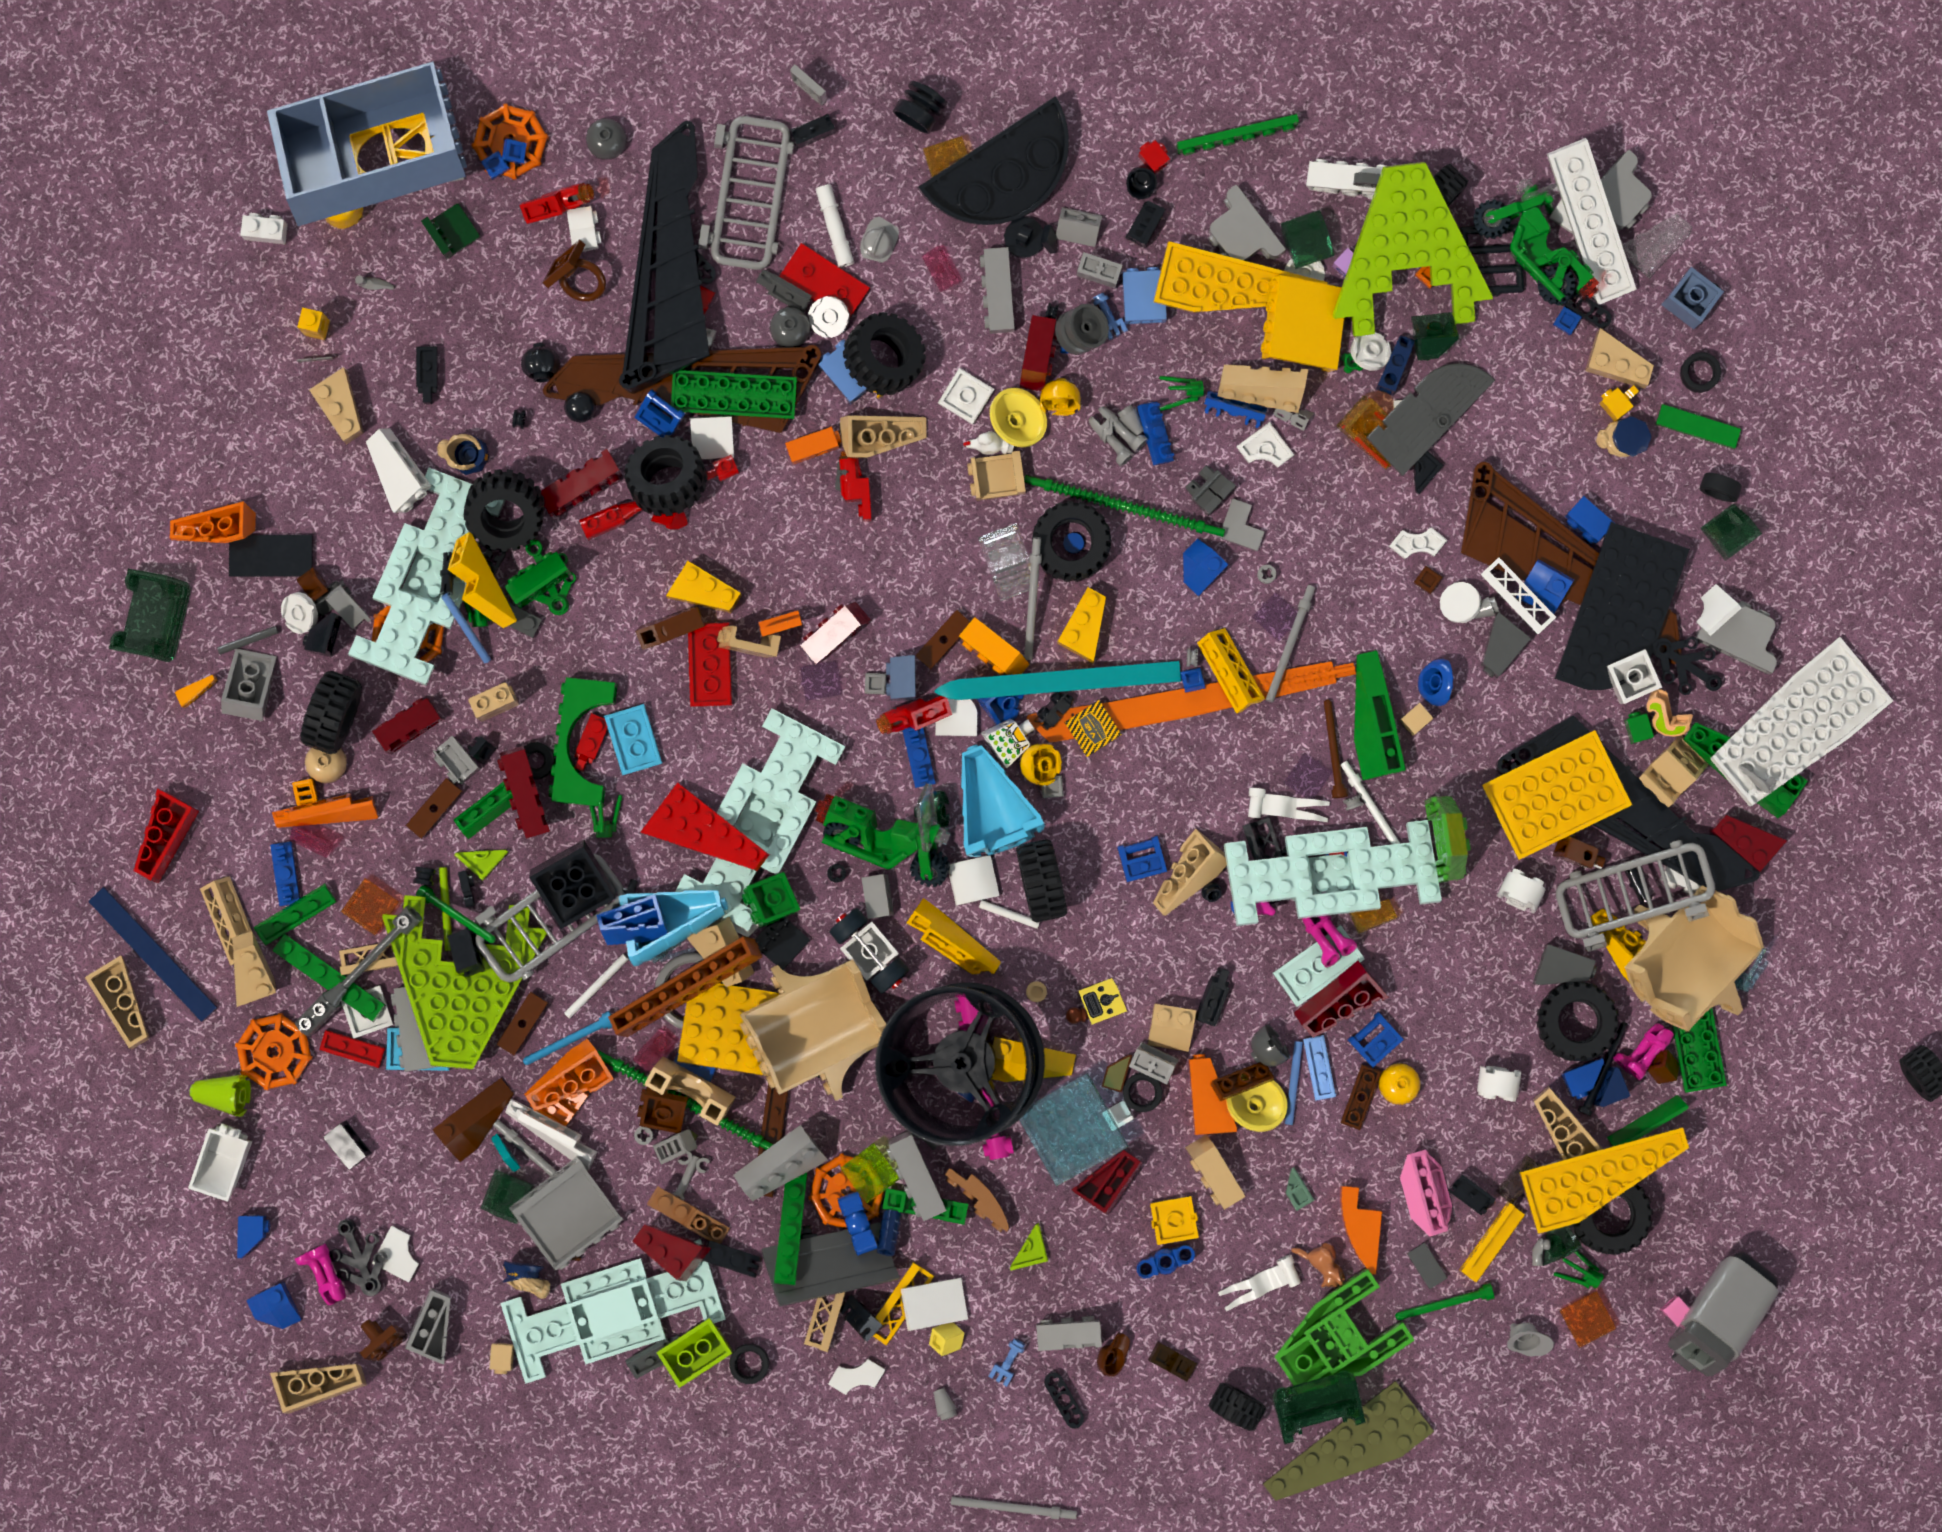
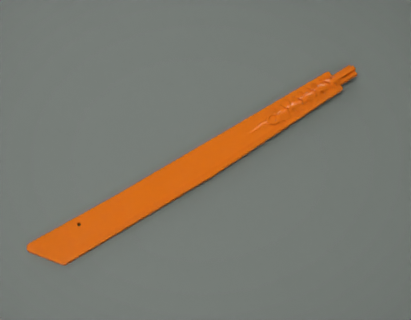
M1325 662L1287 669L1284 672L1275 697L1335 684L1337 678L1356 675L1354 663L1333 667L1332 662ZM1275 672L1252 676L1265 699ZM1219 682L1205 684V689L1185 693L1183 688L1102 703L1119 730L1184 719L1232 708ZM1248 689V692L1251 695V697L1255 698L1253 692ZM1090 705L1069 708L1064 715L1057 710L1056 714L1061 718L1048 731L1041 726L1043 723L1034 721L1037 713L1029 714L1027 719L1050 743L1074 739L1064 722L1073 717L1071 716L1072 713L1075 716Z

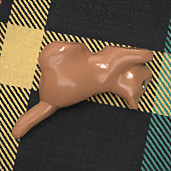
M1323 1243L1320 1247L1313 1249L1309 1253L1300 1248H1292L1291 1251L1309 1260L1323 1275L1322 1288L1326 1286L1337 1287L1338 1284L1340 1286L1343 1285L1345 1275L1342 1268L1334 1262L1336 1252L1332 1245Z

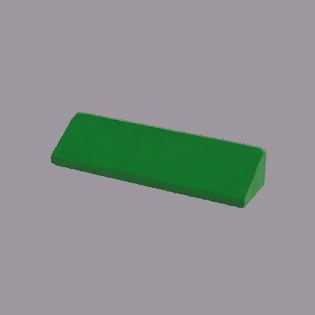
M502 782L454 819V822L467 839H470L511 807L509 799L513 798L511 790L506 791L504 782Z
M1676 1095L1611 1134L1607 1139L1612 1147L1636 1141L1688 1110L1689 1107L1680 1096Z

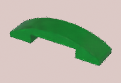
M886 1188L883 1209L916 1215L912 1207L916 1205L913 1197L909 1199L905 1191ZM941 1198L946 1211L932 1218L965 1225L969 1204Z

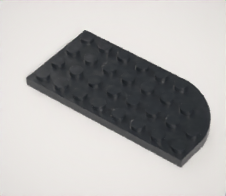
M1610 522L1554 679L1587 690H1606L1613 688L1607 669L1608 665L1646 649L1649 658H1651L1653 643L1660 634L1690 549ZM1637 673L1629 676V680L1634 678L1637 675ZM1624 679L1619 681L1620 685L1626 683Z

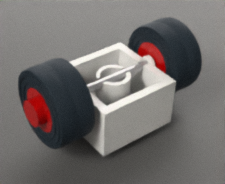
M856 908L849 914H842L836 920L837 924L830 929L829 933L839 944H842L852 936V939L840 949L849 960H854L867 981L877 972L881 971L871 980L872 984L881 994L891 987L895 989L903 982L901 978L910 970L900 958L895 959L887 966L899 953L873 922H870L858 932L868 920Z

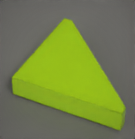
M508 851L455 853L454 856L481 880H484L507 855Z
M1039 1223L1035 1224L1010 1266V1270L1048 1261Z

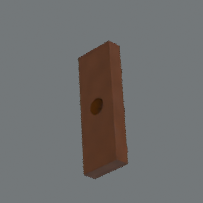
M956 610L915 657L931 670L960 638L959 635L968 626L970 621ZM946 637L948 641L942 644L940 638Z
M446 778L405 826L423 839L460 796L462 791ZM437 805L438 810L433 813L431 807Z
M530 992L497 1045L515 1056L548 1005V1002ZM521 1020L526 1021L524 1028H521L519 1025Z
M1259 1062L1215 1079L1211 1082V1086L1221 1102L1271 1082L1274 1076L1268 1066Z
M1361 1064L1340 1121L1341 1124L1357 1130L1361 1129L1381 1071ZM1358 1094H1364L1365 1098L1363 1101L1357 1099Z

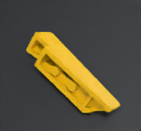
M924 898L907 921L908 925L924 932L920 940L971 974H979L981 971H989L991 974H994L1001 964L999 959Z

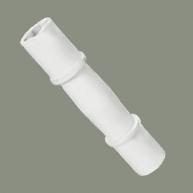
M831 184L820 186L815 190L820 203V210L824 214L826 227L833 244L831 247L834 250L838 267L843 268L853 265L854 260L849 247V241L846 240Z

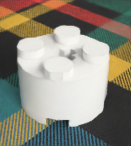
M1513 869L1512 872L1507 873L1497 896L1498 898H1507L1506 903L1522 911L1530 908V912L1535 913L1546 891L1543 887L1544 882L1535 877L1532 879L1525 877L1524 872Z
M1480 1066L1477 1086L1478 1095L1488 1099H1496V1096H1499L1506 1101H1516V1097L1519 1095L1522 1072L1518 1070L1510 1072L1507 1068Z

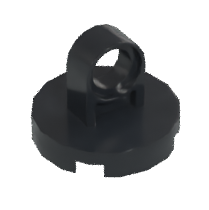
M1021 217L1011 221L1004 233V242L1006 247H1008V251L1015 257L1022 259L1037 255L1043 248L1041 244L1043 228L1036 220L1028 217Z

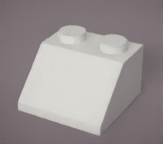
M1646 649L1607 666L1610 681L1620 704L1628 703L1662 688ZM1637 673V675L1634 678L1629 680V676ZM1624 679L1626 683L1620 685L1619 681Z

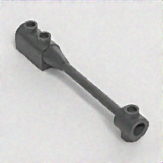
M407 905L392 920L395 927L344 981L322 993L295 1021V1025L300 1032L309 1037L314 1035L342 1006L340 1001L346 994L348 987L400 933L408 935L421 922V915L413 907Z

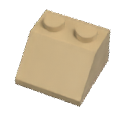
M1154 1004L1147 1045L1189 1052L1196 1010Z

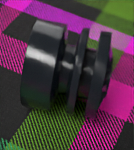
M910 81L908 85L910 90L905 89L904 95L910 101L899 99L893 109V113L909 126L922 133L929 134L936 124V120L930 114L940 116L942 114L941 109H945L947 102L929 86L916 81Z

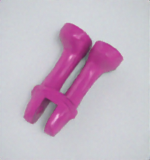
M1330 915L1317 917L1320 921L1316 924L1313 923L1311 918H1302L1306 927L1305 931L1313 936L1322 950L1321 962L1325 968L1337 963L1340 955L1321 930L1325 929L1342 956L1351 954L1357 948V944L1353 939L1345 938L1337 930L1331 921Z
M1656 1023L1645 1032L1644 1038L1630 1055L1626 1056L1623 1053H1618L1613 1057L1614 1061L1628 1074H1632L1636 1079L1641 1080L1656 1055L1660 1051H1664L1666 1046L1670 1044L1674 1034L1662 1024Z
M326 1243L295 1258L298 1265L310 1266L319 1287L318 1291L327 1305H333L337 1301H342L346 1298L345 1288L341 1279L337 1277L334 1271L329 1248Z

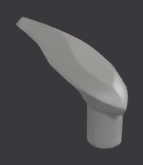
M360 275L355 278V283L366 289L394 290L392 284L378 278L362 277Z
M1742 766L1738 767L1760 790L1766 793H1770V787L1776 784V779L1772 776L1764 780Z

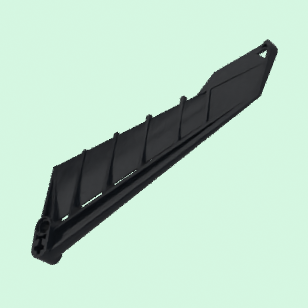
M691 121L682 122L657 144L651 152L623 372L619 378L620 385L631 394L653 386L660 380L710 356L705 325L706 316H704L700 289L703 283L702 280L699 281L695 253L699 249V245H694L690 215L695 213V209L689 210L688 196L698 179L695 126ZM685 129H689L690 137L686 136L682 132ZM656 203H658V207H657V225L655 226ZM657 232L656 263L653 264L654 235ZM656 270L655 301L650 303L652 272ZM655 309L654 339L648 341L650 310ZM654 347V362H647V350ZM652 369V376L646 378V372Z
M1571 716L1502 756L1496 763V771L1503 775L1532 761L1533 758L1536 759L1590 733V731L1576 717ZM1603 745L1632 805L1615 813L1613 817L1609 816L1592 824L1593 826L1645 855L1663 851L1649 841L1651 840L1665 850L1671 848L1670 843L1681 840L1683 844L1695 843L1700 845L1706 853L1717 892L1752 883L1759 879L1760 872L1719 837L1693 832L1683 822L1687 820L1685 816L1681 819L1678 818L1629 770L1631 769L1629 765L1626 767ZM1520 750L1528 752V760L1524 761L1519 758L1518 753ZM1514 758L1515 763L1510 765L1509 771L1506 768H1501L1503 761L1508 763ZM1621 818L1648 838L1644 839L1615 819ZM1694 851L1682 853L1689 879L1700 886L1707 887L1697 854ZM1678 855L1661 860L1663 865L1683 875ZM1747 869L1752 873V876L1745 879V871Z

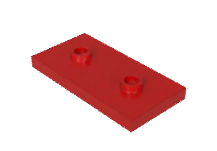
M802 243L779 275L780 278L812 295L811 299L815 302L826 296L842 300L848 307L850 318L870 290V287Z
M704 623V627L688 633L690 707L732 706L730 650L720 648V642L717 641L719 631L723 627L729 626V623Z

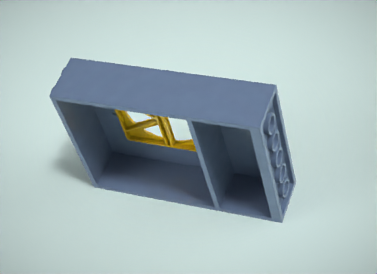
M434 62L267 110L285 197L297 226L466 177L464 168L467 167L464 155H460L463 153V148L460 140L457 141L460 138L457 126H453L456 120L453 111L449 112L452 109L450 98L445 96L449 94L445 82L441 83L444 80L440 68L436 69ZM391 129H410L395 143L393 142ZM383 132L390 165L365 172L358 164L359 151L371 137ZM417 133L425 140L424 152L398 149ZM397 158H405L409 160L398 163Z

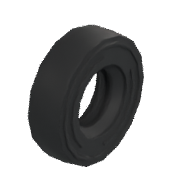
M531 742L525 745L524 749L528 759L533 753H540L544 757V764L540 768L535 769L530 766L533 779H542L548 776L552 765L555 764L552 750L546 744L540 742Z

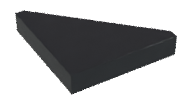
M1428 451L1413 465L1415 493L1417 494L1422 492L1443 467V464Z

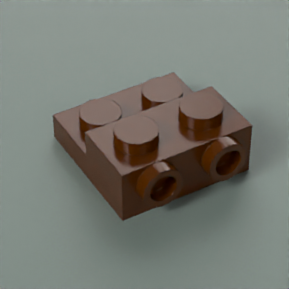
M649 1087L642 1089L640 1101L644 1103L643 1105L639 1104L637 1117H641L639 1126L677 1134L681 1133L688 1097L667 1093L668 1090L661 1095Z

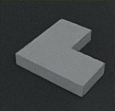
M1232 498L1222 526L1225 529L1224 536H1219L1218 538L1258 551L1265 531L1245 525L1252 505Z

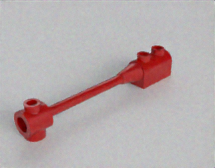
M731 454L712 462L714 469L706 472L707 480L718 476L720 481L739 474ZM635 501L615 504L582 518L579 522L586 538L591 540L625 525V521L640 512L642 508H639Z

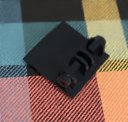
M784 917L777 922L767 925L756 937L755 941L760 952L776 966L778 965L784 970L810 939Z

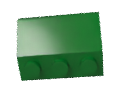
M557 552L545 554L541 558L543 561L537 565L535 563L529 565L524 569L525 573L519 577L515 575L507 581L508 584L505 588L520 609L572 575Z

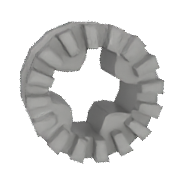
M1263 565L1259 568L1257 577L1261 583L1269 584L1274 581L1276 570L1271 565ZM1269 569L1271 570L1272 578L1268 577L1265 580L1262 578L1264 574L1261 571Z
M1187 648V667L1190 665L1197 667L1198 660L1196 659L1198 657L1196 656H1198V649L1195 648L1192 651L1190 648Z
M1361 795L1343 801L1347 805L1346 811L1364 805L1360 801Z
M639 1127L634 1133V1138L640 1145H646L652 1141L654 1134L650 1128ZM643 1129H645L646 1133L650 1134V1137H647L645 1142H643L642 1138H638V1134Z

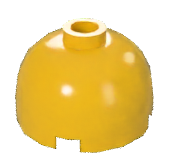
M1057 378L1047 383L1042 389L1040 409L1046 413L1047 409L1056 411L1052 415L1068 416L1075 414L1076 409L1080 410V392L1073 383L1066 379Z
M1034 744L1025 750L1021 757L1020 768L1028 781L1036 785H1049L1056 780L1054 777L1056 773H1060L1062 761L1060 753L1053 748L1054 746Z
M1396 1063L1382 1071L1378 1087L1386 1101L1392 1104L1404 1105L1417 1097L1420 1091V1079L1418 1073L1412 1067Z

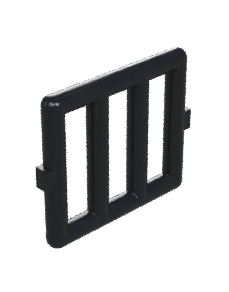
M1511 224L1507 232H1513L1514 236L1518 224ZM1463 226L1459 229L1467 246L1468 234H1479L1475 226ZM1511 244L1468 246L1472 255L1510 253ZM1516 260L1515 264L1478 266L1481 274L1516 273V285L1488 286L1493 297H1497L1499 294L1524 292V268Z

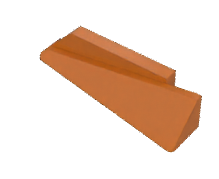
M351 793L272 812L277 828L363 821L378 818L373 796L352 801Z

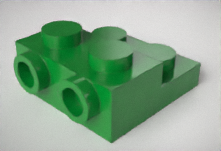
M784 872L746 886L743 890V902L746 906L750 905L752 922L755 925L758 924L759 928L777 922L781 918L801 910Z

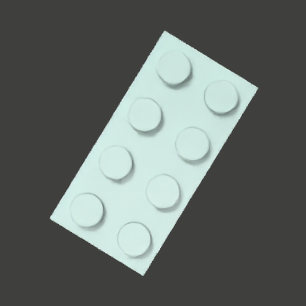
M1341 925L1337 927V930L1345 938H1350ZM1327 934L1325 937L1340 955L1337 963L1325 968L1321 962L1322 950L1316 942L1274 971L1273 975L1295 1006L1298 1007L1325 988L1356 961L1362 962L1365 960L1358 948L1351 954L1342 956L1330 935Z

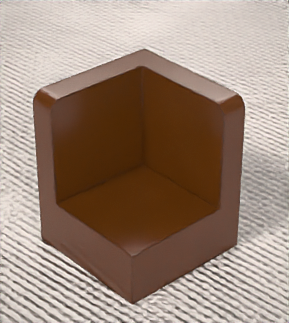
M314 567L297 578V582L313 602L328 592L326 582Z
M1667 1049L1660 1051L1656 1055L1647 1071L1658 1084L1677 1081L1679 1063Z

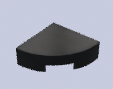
M1045 225L1041 244L1050 254L1057 253L1056 234L1051 225Z

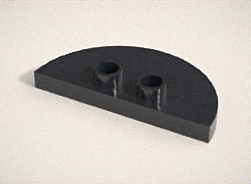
M1056 96L1052 97L919 185L917 189L931 205L942 213L970 224H1002L1032 212L1055 189L1067 161L1069 149L1068 126Z

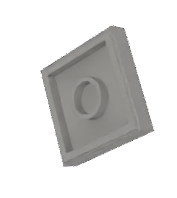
M794 64L790 69L792 81L823 106L827 101L826 91Z

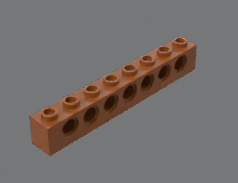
M744 936L610 1015L608 1018L615 1034L623 1037L633 1035L761 959L762 954L755 939Z

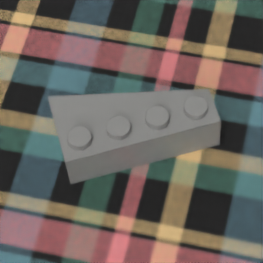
M799 1125L733 1176L744 1193L754 1201L828 1161V1159L813 1138Z

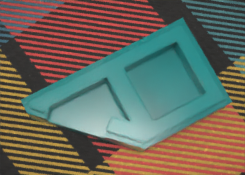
M498 1134L494 1135L491 1140L503 1161L512 1171H517L521 1167L500 1136Z

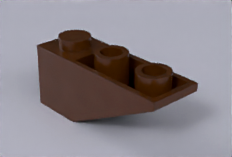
M695 607L644 624L635 632L641 648L644 650L702 628L705 624L699 608Z

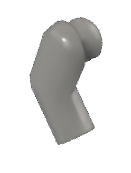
M1540 1238L1537 1240L1532 1249V1266H1543V1250L1550 1249L1549 1239Z

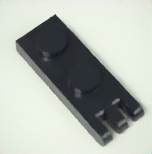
M708 1241L707 1247L711 1248V1250L702 1261L756 1278L757 1274L750 1272V1268L759 1270L760 1266L753 1264L752 1261L761 1262V1257Z

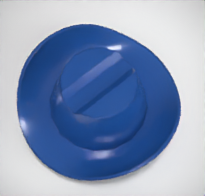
M1436 659L1428 663L1419 674V693L1428 703L1434 706H1443L1450 699L1454 678L1452 667L1448 660Z

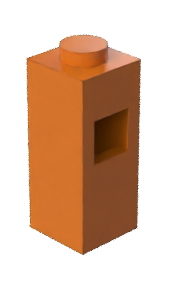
M829 427L786 442L785 445L792 465L839 449L838 443H841L838 431H833V428Z

